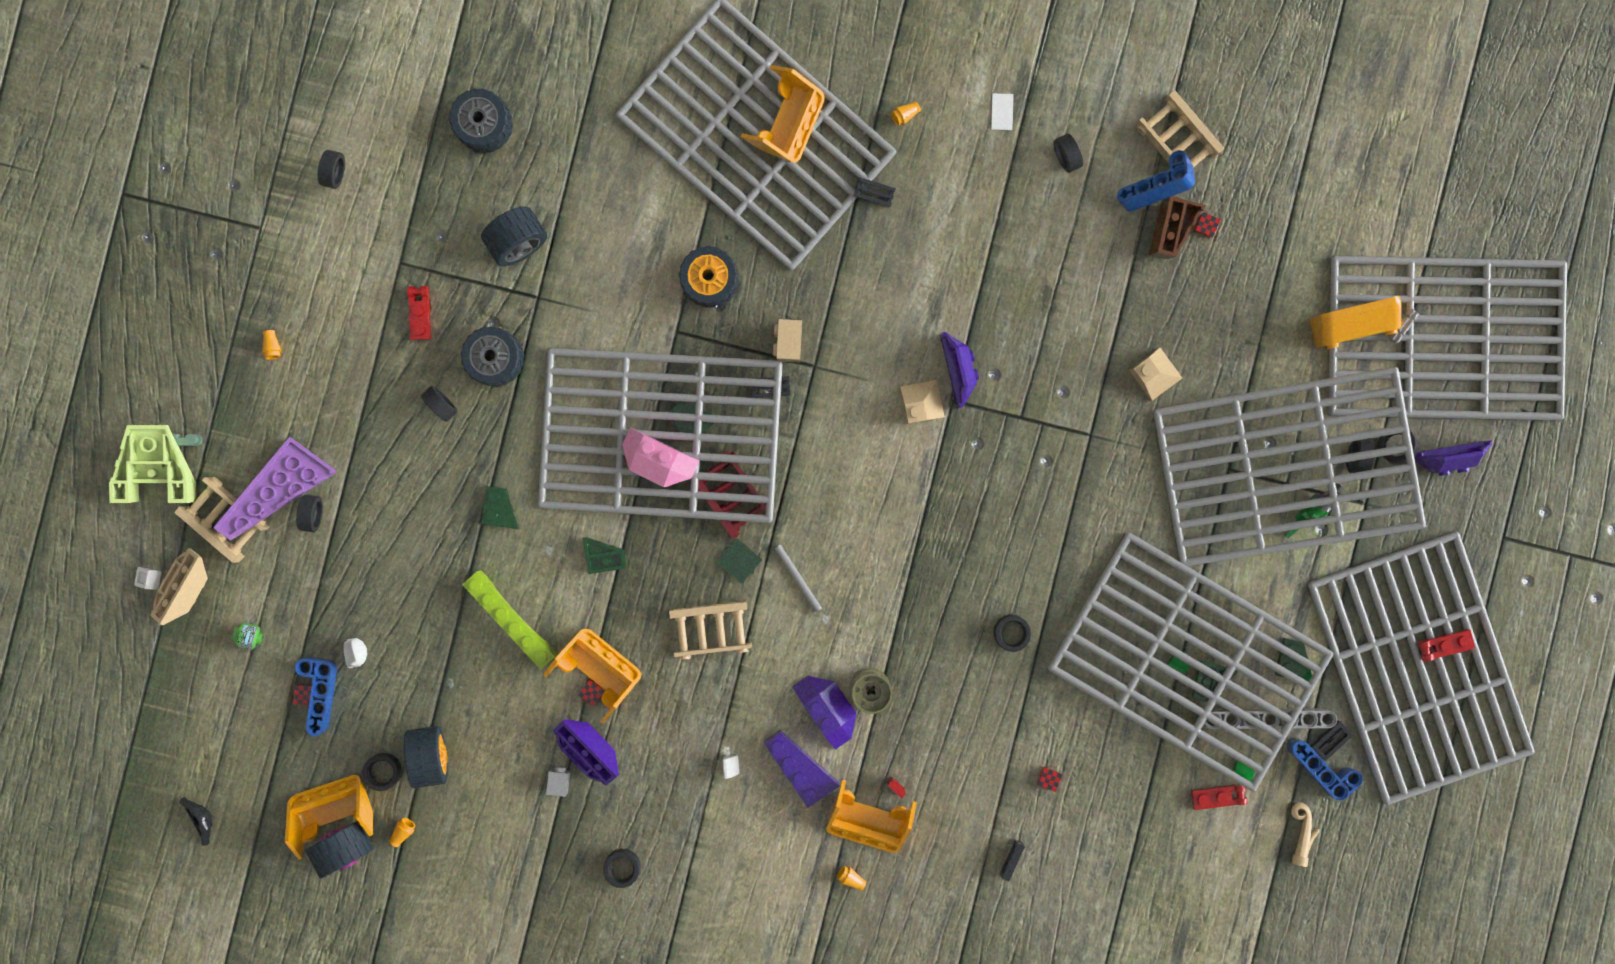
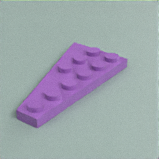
M289 437L214 526V529L229 540H233L331 477L337 471Z

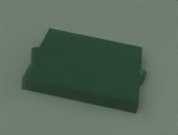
M737 538L729 548L725 549V553L717 563L739 582L743 583L750 574L754 573V569L762 559Z

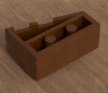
M1174 196L1161 200L1149 255L1163 259L1176 257L1187 239L1188 233L1196 224L1198 216L1206 205Z

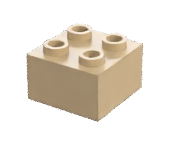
M779 319L778 324H775L774 337L778 338V341L773 345V357H777V361L800 363L802 320Z

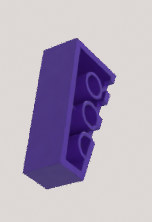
M779 730L765 740L766 747L807 808L840 787L837 779L831 776L827 770L820 766L782 730Z

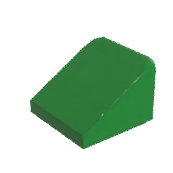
M1173 655L1167 663L1168 666L1183 675L1191 667Z
M1235 760L1232 771L1252 782L1255 771Z

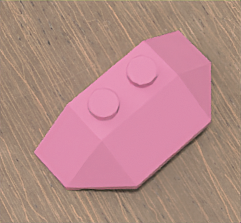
M631 427L622 444L629 470L662 487L691 479L699 464V460Z

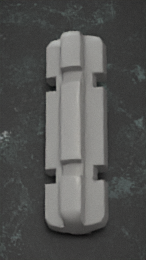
M1413 309L1408 310L1405 314L1406 317L1401 320V328L1397 329L1398 333L1389 336L1388 339L1395 344L1400 342L1402 336L1406 334L1413 321L1419 316L1417 311Z

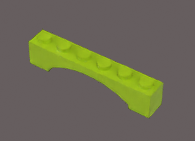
M481 570L475 572L462 584L540 670L559 655L547 641L541 638L513 610L495 588L492 581Z

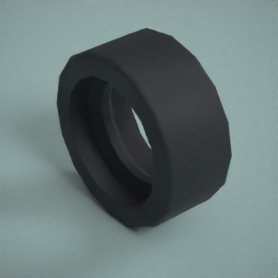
M1067 133L1053 141L1056 156L1067 173H1071L1083 166L1080 148L1071 134Z
M325 150L323 152L317 173L319 185L332 189H337L340 186L345 171L344 154L332 150Z
M432 385L421 395L426 405L446 422L458 412L453 403Z
M1410 431L1412 448L1415 457L1419 449L1418 440L1416 439L1415 435ZM1399 434L1381 436L1378 441V449L1387 448L1388 440L1392 436ZM1405 454L1402 456H1382L1393 464L1407 463Z
M1369 439L1352 441L1347 454L1375 450V444ZM1375 457L1346 462L1348 472L1355 473L1371 470Z
M303 495L301 497L296 514L298 530L313 533L318 530L323 514L321 497L313 495Z
M1010 614L1003 616L997 621L993 634L995 641L1001 648L1006 651L1016 652L1025 648L1030 642L1031 629L1026 620L1017 615ZM1008 622H1016L1023 628V638L1017 644H1008L1002 639L1001 630Z
M379 753L367 760L363 766V780L372 790L386 791L400 780L402 767L399 760L392 754ZM386 761L391 765L393 777L390 781L379 783L374 780L371 774L374 763Z
M618 849L607 857L603 866V874L610 885L616 888H626L637 880L641 863L633 851ZM625 857L632 862L633 873L629 878L618 879L612 874L611 864L616 858Z

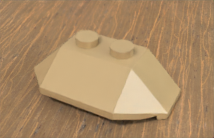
M188 548L186 552L175 559L157 590L154 610L151 611L150 616L160 625H164L188 613L208 579L202 557L192 549Z

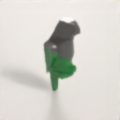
M1336 484L1337 494L1340 495L1345 489L1340 484ZM1329 490L1323 494L1316 493L1309 500L1329 497ZM1331 504L1301 509L1295 516L1296 521L1325 517L1331 511ZM1299 529L1289 530L1285 536L1289 538Z

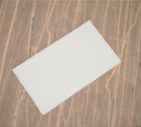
M993 93L991 130H1012L1013 94Z

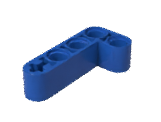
M1178 150L1170 155L1169 170L1121 188L1117 193V200L1124 209L1129 212L1135 211L1191 189L1195 184L1192 162L1185 152Z
M306 657L296 663L295 671L300 676L313 678L306 731L311 736H318L326 732L329 727L337 665L330 659ZM304 662L310 665L309 671L304 669ZM324 664L329 668L328 674L322 670ZM321 683L326 686L325 693L320 690ZM318 703H321L323 705V712L318 710Z
M1291 738L1287 742L1289 753L1332 798L1342 801L1362 784L1363 776L1360 772L1353 768L1345 767L1335 774L1305 741L1299 738ZM1298 744H1299V748H1300L1304 753H1301V752L1297 751L1298 748H1297L1296 746H1297ZM1314 758L1313 765L1308 766L1309 759ZM1327 772V777L1321 780L1322 773ZM1353 773L1354 778L1348 781V776ZM1339 786V792L1334 794V789Z

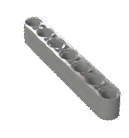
M1294 708L1280 710L1287 714H1291ZM1303 708L1292 728H1332L1337 723V716L1334 712L1324 708ZM1212 709L1210 712L1225 722L1227 716L1232 714L1233 721L1228 724L1236 729H1259L1251 723H1246V720L1227 709ZM1242 709L1264 723L1266 715L1271 714L1265 709ZM1271 714V720L1266 724L1274 729H1282L1285 722ZM1309 714V720L1304 723L1303 717ZM1328 714V720L1323 723V716ZM1207 720L1204 723L1210 729H1221L1213 723L1208 724Z

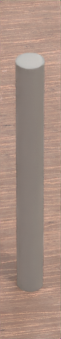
M779 545L774 548L815 612L821 610V605L782 546Z

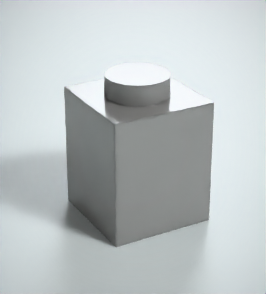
M563 766L551 768L548 773L546 795L566 797L569 790L571 770H566V767Z

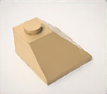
M1161 348L1155 350L1129 370L1151 401L1182 379V376Z
M938 380L900 386L907 424L945 417Z

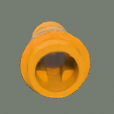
M915 101L895 107L894 111L891 112V116L896 125H904L919 113L921 108Z
M264 331L262 355H264L266 360L280 358L282 351L275 331Z
M408 818L399 820L389 839V843L394 847H399L414 832V822Z
M843 866L838 872L837 880L840 881V884L858 889L859 891L864 889L866 881L850 866Z

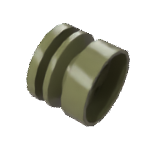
M870 667L861 669L854 674L850 683V691L856 707L867 714H876L885 710L892 700V689L887 676L877 668ZM867 686H869V687H872V686H873L874 691L869 690V691L867 692Z

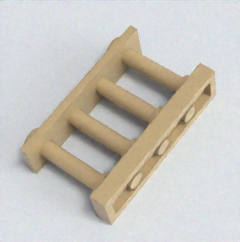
M1175 90L1165 99L1167 102L1166 106L1146 122L1144 118H1141L1136 123L1138 132L1148 138L1168 163L1169 157L1173 152L1178 150L1184 151L1196 140L1203 144V150L1190 160L1193 168L1206 156L1212 155L1215 157L1225 149ZM1171 111L1175 112L1179 116V120L1158 136L1152 127ZM1187 126L1191 130V135L1171 151L1164 142L1181 127Z
M204 477L202 481L208 487L191 506L178 507L174 513L232 563L240 562L245 557L241 553L243 545L257 529L263 531L268 530L270 527L265 524L266 520L264 519L245 531L235 544H230L224 535L218 531L216 532L211 527L213 521L228 504L232 506L237 499L222 487L223 483L219 479ZM215 491L223 499L205 519H201L197 515V511Z
M747 601L671 609L669 611L670 619L675 618V621H677L680 651H675L674 657H679L680 660L690 659L691 655L731 650H736L737 653L748 652V648H751L752 644L751 642L745 643L742 620L743 610H747ZM724 612H732V615H734L737 644L726 645L723 623ZM706 614H713L716 620L718 646L707 647L704 625ZM689 616H694V619H696L699 640L698 649L688 650L685 620Z

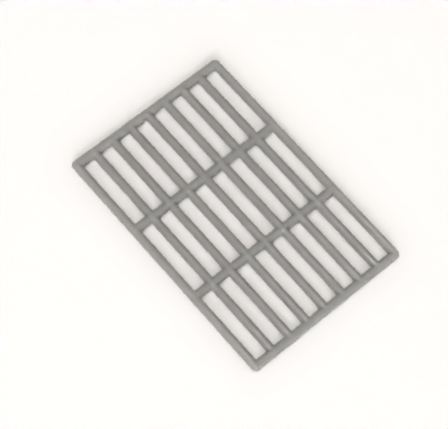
M715 0L616 112V117L789 270H794L857 199V197L853 196L855 189L806 146L803 155L849 194L843 203H840L796 163L779 158L774 166L771 167L721 123L723 118L729 114L750 134L757 136L760 131L733 108L741 99L771 127L773 126L775 119L752 100L746 92L754 85L777 107H781L783 101L759 80L760 76L767 71L778 82L780 81L781 77L769 69L775 59L780 57L792 69L824 93V97L830 101L823 110H820L810 136L858 178L861 177L872 181L894 157L896 149L727 0ZM720 6L772 50L766 59L762 58L714 15ZM708 20L760 65L753 74L701 29ZM695 35L747 79L740 88L689 44V41ZM682 49L734 93L728 102L723 100L676 58ZM670 63L722 108L715 117L663 72ZM657 78L709 122L702 131L651 87ZM644 92L696 136L690 145L684 142L638 101ZM632 106L684 151L677 160L625 115ZM835 107L887 152L880 161L828 116ZM822 122H825L874 166L867 175L816 131V128ZM715 128L767 173L760 181L755 179L708 137ZM702 142L754 187L747 196L695 151ZM689 157L741 201L735 210L729 207L683 166ZM785 164L837 209L830 218L778 173ZM772 178L824 223L817 232L765 187ZM861 183V186L867 187L868 184ZM759 193L811 237L805 246L800 244L753 202ZM747 207L799 252L792 261L740 216Z
M1333 256L1331 258L1330 312L1338 310V302H1375L1400 296L1401 303H1406V313L1410 309L1414 310V303L1482 305V316L1419 315L1400 340L1405 341V353L1337 351V347L1329 349V378L1367 372L1337 370V359L1405 360V372H1399L1400 379H1405L1403 397L1407 417L1513 420L1564 419L1566 261ZM1339 264L1407 265V276L1339 275ZM1415 265L1483 267V277H1415ZM1491 267L1559 268L1558 279L1491 278ZM1338 283L1406 284V295L1338 294ZM1415 284L1482 286V297L1414 296ZM1491 286L1558 287V298L1490 297ZM1490 305L1558 306V317L1490 316ZM1401 314V320H1402V318H1405V317H1406L1405 314ZM1414 322L1482 324L1481 335L1414 334ZM1490 324L1558 325L1557 337L1490 335ZM1378 333L1352 340L1390 341L1388 339L1390 335L1386 336L1385 333ZM1413 342L1481 343V354L1413 353ZM1490 343L1557 344V356L1489 354ZM1413 360L1481 362V373L1413 372ZM1489 362L1557 363V375L1489 373ZM1390 375L1373 379H1392ZM1413 379L1481 381L1480 392L1413 391ZM1489 381L1556 382V394L1489 392ZM1337 385L1328 386V398L1372 390L1336 389ZM1389 395V396H1383V397H1377V398H1395V395ZM1412 398L1480 400V411L1412 410ZM1488 401H1556V413L1488 411ZM1336 405L1328 406V414L1330 416H1342L1377 410L1336 408ZM1394 414V415H1388V416H1382V417H1399V416H1398V414Z
M549 348L547 350L538 507L771 523L774 510L782 362L776 360ZM555 356L620 359L622 360V370L554 367ZM630 360L698 364L697 375L629 372ZM706 364L775 368L774 380L705 376ZM553 375L621 379L620 390L553 386ZM629 379L697 383L696 395L628 391ZM704 385L773 387V399L704 395ZM552 394L620 398L619 409L553 406ZM627 398L696 402L695 414L627 410ZM703 403L772 407V418L703 414ZM551 413L619 417L618 429L551 425ZM626 418L693 421L694 433L637 431L655 439L693 441V452L682 453L699 460V464L700 461L769 465L768 476L699 472L698 464L691 478L690 491L622 487L623 475L640 476L630 471L629 468L623 467L625 453L622 444L629 429H626ZM702 422L771 426L770 438L701 434ZM550 432L617 436V448L549 444ZM701 441L770 445L769 457L700 453ZM549 451L616 455L615 467L548 463ZM547 470L614 474L615 481L614 486L547 482ZM698 480L767 484V496L698 491ZM546 489L614 494L613 505L546 501ZM621 494L689 498V510L621 506ZM697 499L766 503V514L697 511Z
M1397 367L1159 408L1153 412L1179 561L1186 566L1419 530L1426 527L1402 385ZM1390 375L1392 377L1393 387L1326 399L1320 398L1319 388ZM1311 389L1313 401L1241 413L1240 402ZM1395 395L1397 406L1324 419L1322 407ZM1232 403L1234 415L1167 427L1163 425V415ZM1309 409H1314L1316 420L1250 432H1245L1243 421ZM1394 414L1399 416V426L1327 437L1326 426ZM1234 422L1236 425L1237 434L1167 446L1165 434ZM1318 428L1319 439L1248 451L1246 440ZM1402 433L1403 445L1333 457L1330 454L1329 445ZM1239 442L1240 453L1170 465L1168 453ZM1317 447H1321L1323 458L1251 470L1250 459ZM1405 452L1407 464L1334 476L1333 464ZM1242 460L1244 472L1179 483L1173 482L1172 472ZM1321 466L1325 467V478L1259 489L1254 487L1253 478ZM1403 472L1409 473V484L1342 495L1337 494V483ZM1243 479L1246 482L1247 491L1177 502L1175 491ZM1328 485L1329 497L1258 508L1256 498L1258 496ZM1412 491L1414 503L1341 514L1339 503ZM1249 499L1250 510L1180 521L1178 511L1180 509ZM1329 504L1332 507L1333 516L1266 527L1261 526V515ZM1413 510L1416 513L1417 522L1344 533L1343 522ZM1252 517L1253 529L1183 539L1182 528ZM1335 524L1336 535L1265 546L1263 535ZM1252 536L1256 538V548L1187 558L1185 547Z
M1455 531L1308 583L1329 648L1333 652V659L1385 805L1396 803L1535 753L1459 532ZM1452 540L1454 541L1475 602L1474 606L1468 608L1464 606L1443 545ZM1436 547L1457 608L1456 612L1448 615L1425 552L1426 549ZM1418 553L1439 614V618L1429 621L1407 558V556ZM1400 559L1422 623L1413 627L1410 625L1389 562ZM1382 565L1404 629L1396 633L1392 631L1371 570ZM1360 572L1365 574L1386 635L1376 640L1353 576ZM1346 578L1368 641L1357 646L1335 581ZM1328 584L1350 649L1339 652L1317 589V587ZM1477 612L1479 613L1500 674L1499 678L1493 680L1489 678L1468 618L1469 615ZM1461 619L1464 630L1469 629L1472 632L1475 649H1471L1482 683L1472 687L1461 653L1453 654L1464 686V690L1454 693L1442 657L1436 658L1434 660L1447 695L1436 699L1414 634L1424 631L1427 639L1435 638L1432 628L1443 625L1445 634L1454 633L1450 622ZM1403 638H1407L1429 701L1421 705L1417 703L1396 642ZM1389 644L1411 707L1401 712L1378 647ZM1371 650L1393 713L1382 718L1360 655V653ZM1353 656L1375 721L1367 724L1363 722L1342 659ZM1502 684L1525 749L1515 752L1493 690L1494 687ZM1485 691L1507 752L1506 756L1500 758L1496 757L1475 694ZM1465 697L1468 698L1489 758V762L1480 765L1457 700ZM1448 703L1452 709L1472 767L1463 771L1460 769L1439 706ZM1432 710L1454 773L1446 777L1442 775L1421 715L1422 712ZM1414 716L1436 779L1426 784L1403 719ZM1396 722L1417 783V787L1409 790L1406 788L1385 725ZM1378 728L1400 792L1391 796L1388 794L1367 733Z
M1127 532L1050 662L1048 670L1254 792L1260 785L1333 657V652L1139 537ZM1129 542L1134 543L1190 576L1185 586L1125 552ZM1120 558L1178 591L1180 594L1175 603L1116 569L1115 566ZM1110 575L1117 577L1171 609L1166 619L1106 585ZM1196 581L1256 615L1252 625L1250 626L1191 591ZM1103 591L1159 624L1161 627L1156 636L1097 602L1096 599L1100 592ZM1186 598H1190L1246 631L1247 634L1243 641H1238L1182 608ZM1090 609H1096L1150 641L1151 645L1148 650L1144 652L1087 618L1086 616ZM1176 615L1183 616L1237 648L1233 658H1229L1172 624ZM1263 620L1324 655L1319 665L1259 631L1258 629ZM1084 624L1141 658L1142 660L1137 669L1076 634L1081 625ZM1169 630L1228 665L1224 674L1217 673L1163 641L1167 631ZM1256 637L1312 670L1314 674L1310 681L1304 680L1248 647L1252 639ZM1072 640L1132 675L1127 686L1067 651ZM1157 648H1162L1216 680L1218 684L1214 691L1208 690L1154 658L1153 655ZM1244 653L1303 687L1304 691L1300 698L1295 697L1241 665L1239 662ZM1062 657L1123 692L1118 702L1057 667ZM1148 664L1153 665L1207 697L1209 700L1205 707H1199L1145 675L1143 672ZM1235 670L1294 704L1295 707L1291 714L1288 715L1229 680ZM1138 681L1146 683L1198 714L1199 717L1195 724H1190L1136 692L1134 688ZM1225 686L1285 721L1286 723L1280 732L1220 697ZM1132 697L1189 731L1190 733L1184 742L1124 707L1128 698ZM1216 703L1276 738L1271 749L1211 714L1210 712ZM1205 721H1210L1267 755L1262 765L1202 731L1201 728ZM1199 737L1256 771L1257 773L1252 782L1191 747L1195 738Z

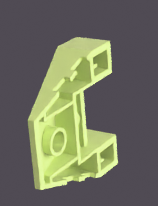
M127 425L120 446L121 452L115 463L116 468L109 482L110 503L138 502L139 483H168V503L195 502L197 499L196 481L168 425Z

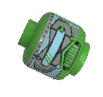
M241 623L235 627L232 641H235L237 647L253 650L257 644L261 645L263 634L260 633L259 626Z

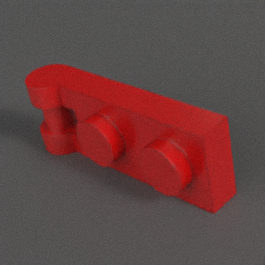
M408 286L410 340H431L428 286H421V288ZM421 295L422 301H416V296Z
M1469 629L1418 642V646L1422 650L1421 658L1423 662L1475 649L1472 632ZM1433 646L1434 652H1430L1429 647Z
M1240 784L1193 789L1191 790L1193 809L1202 810L1248 804L1247 797L1244 794L1246 788ZM1231 792H1236L1237 797L1232 798Z

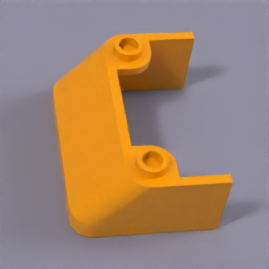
M770 65L769 69L781 77L778 83V93L784 100L770 132L762 130L757 136L742 133L741 137L764 152L795 163L800 160L823 106L824 93L794 69Z
M1400 296L1328 312L1310 318L1309 321L1316 348L1327 346V349L1339 347L1340 342L1383 332H1385L1386 336L1398 333L1397 329L1401 328Z
M590 629L580 630L543 674L547 677L556 666L564 672H571L577 667L605 690L601 697L602 703L610 709L600 721L602 724H604L641 678V672L635 665Z
M351 775L295 794L288 800L285 843L298 860L303 859V843L312 841L317 836L319 826L353 815L355 821L360 823L368 836L373 835V810L361 778L358 775Z
M842 780L836 793L826 831L831 835L891 853L899 852L912 829L917 802L913 801L909 810L903 806H897L891 812L855 802L854 794L844 789L846 781Z

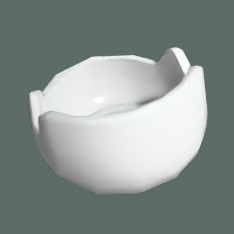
M358 638L347 639L344 642V657L348 668L359 667L366 660L367 648L363 641Z

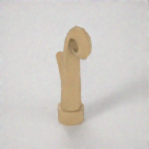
M1296 803L1292 807L1291 814L1295 819L1303 820L1297 848L1295 854H1293L1292 864L1307 867L1309 850L1313 840L1319 833V829H1315L1311 833V811L1306 804ZM1302 809L1303 813L1298 815V810Z

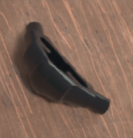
M183 797L180 800V804L185 807V811L188 813L201 838V844L203 846L209 845L211 827L213 826L211 812L203 805Z

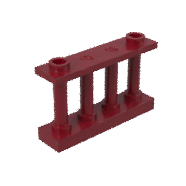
M729 450L724 451L727 455H736L734 451L731 453ZM719 462L706 471V473H718L729 466L731 462ZM732 463L738 471V475H745L738 463ZM698 480V490L700 492L723 493L738 482H724L717 488L709 490L706 486L707 480ZM746 483L749 489L742 494L759 495L751 483ZM706 500L714 512L729 513V511L742 503L730 501L726 505L720 506L717 500ZM760 503V505L747 514L759 515L763 511L766 512V503ZM720 520L732 539L740 535L738 532L740 527L747 523L745 521L731 522L730 520Z

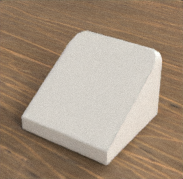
M138 567L134 586L157 590L160 584L161 571Z
M737 755L723 757L725 779L739 774V759Z

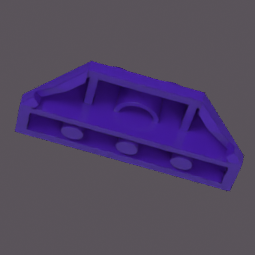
M943 332L940 334V339L956 406L959 409L964 406L977 385L976 380H979L977 369H973L972 362L975 361L973 351H969L967 345Z
M1492 440L1417 452L1414 459L1415 462L1431 473H1438L1439 476L1449 475L1452 470H1457L1458 473L1470 471L1469 467H1475L1479 464L1491 447Z
M808 675L792 686L805 709L835 749L852 738L856 711L835 681Z
M564 719L553 730L560 750L588 778L602 782V784L607 786L619 775L615 750L589 723Z

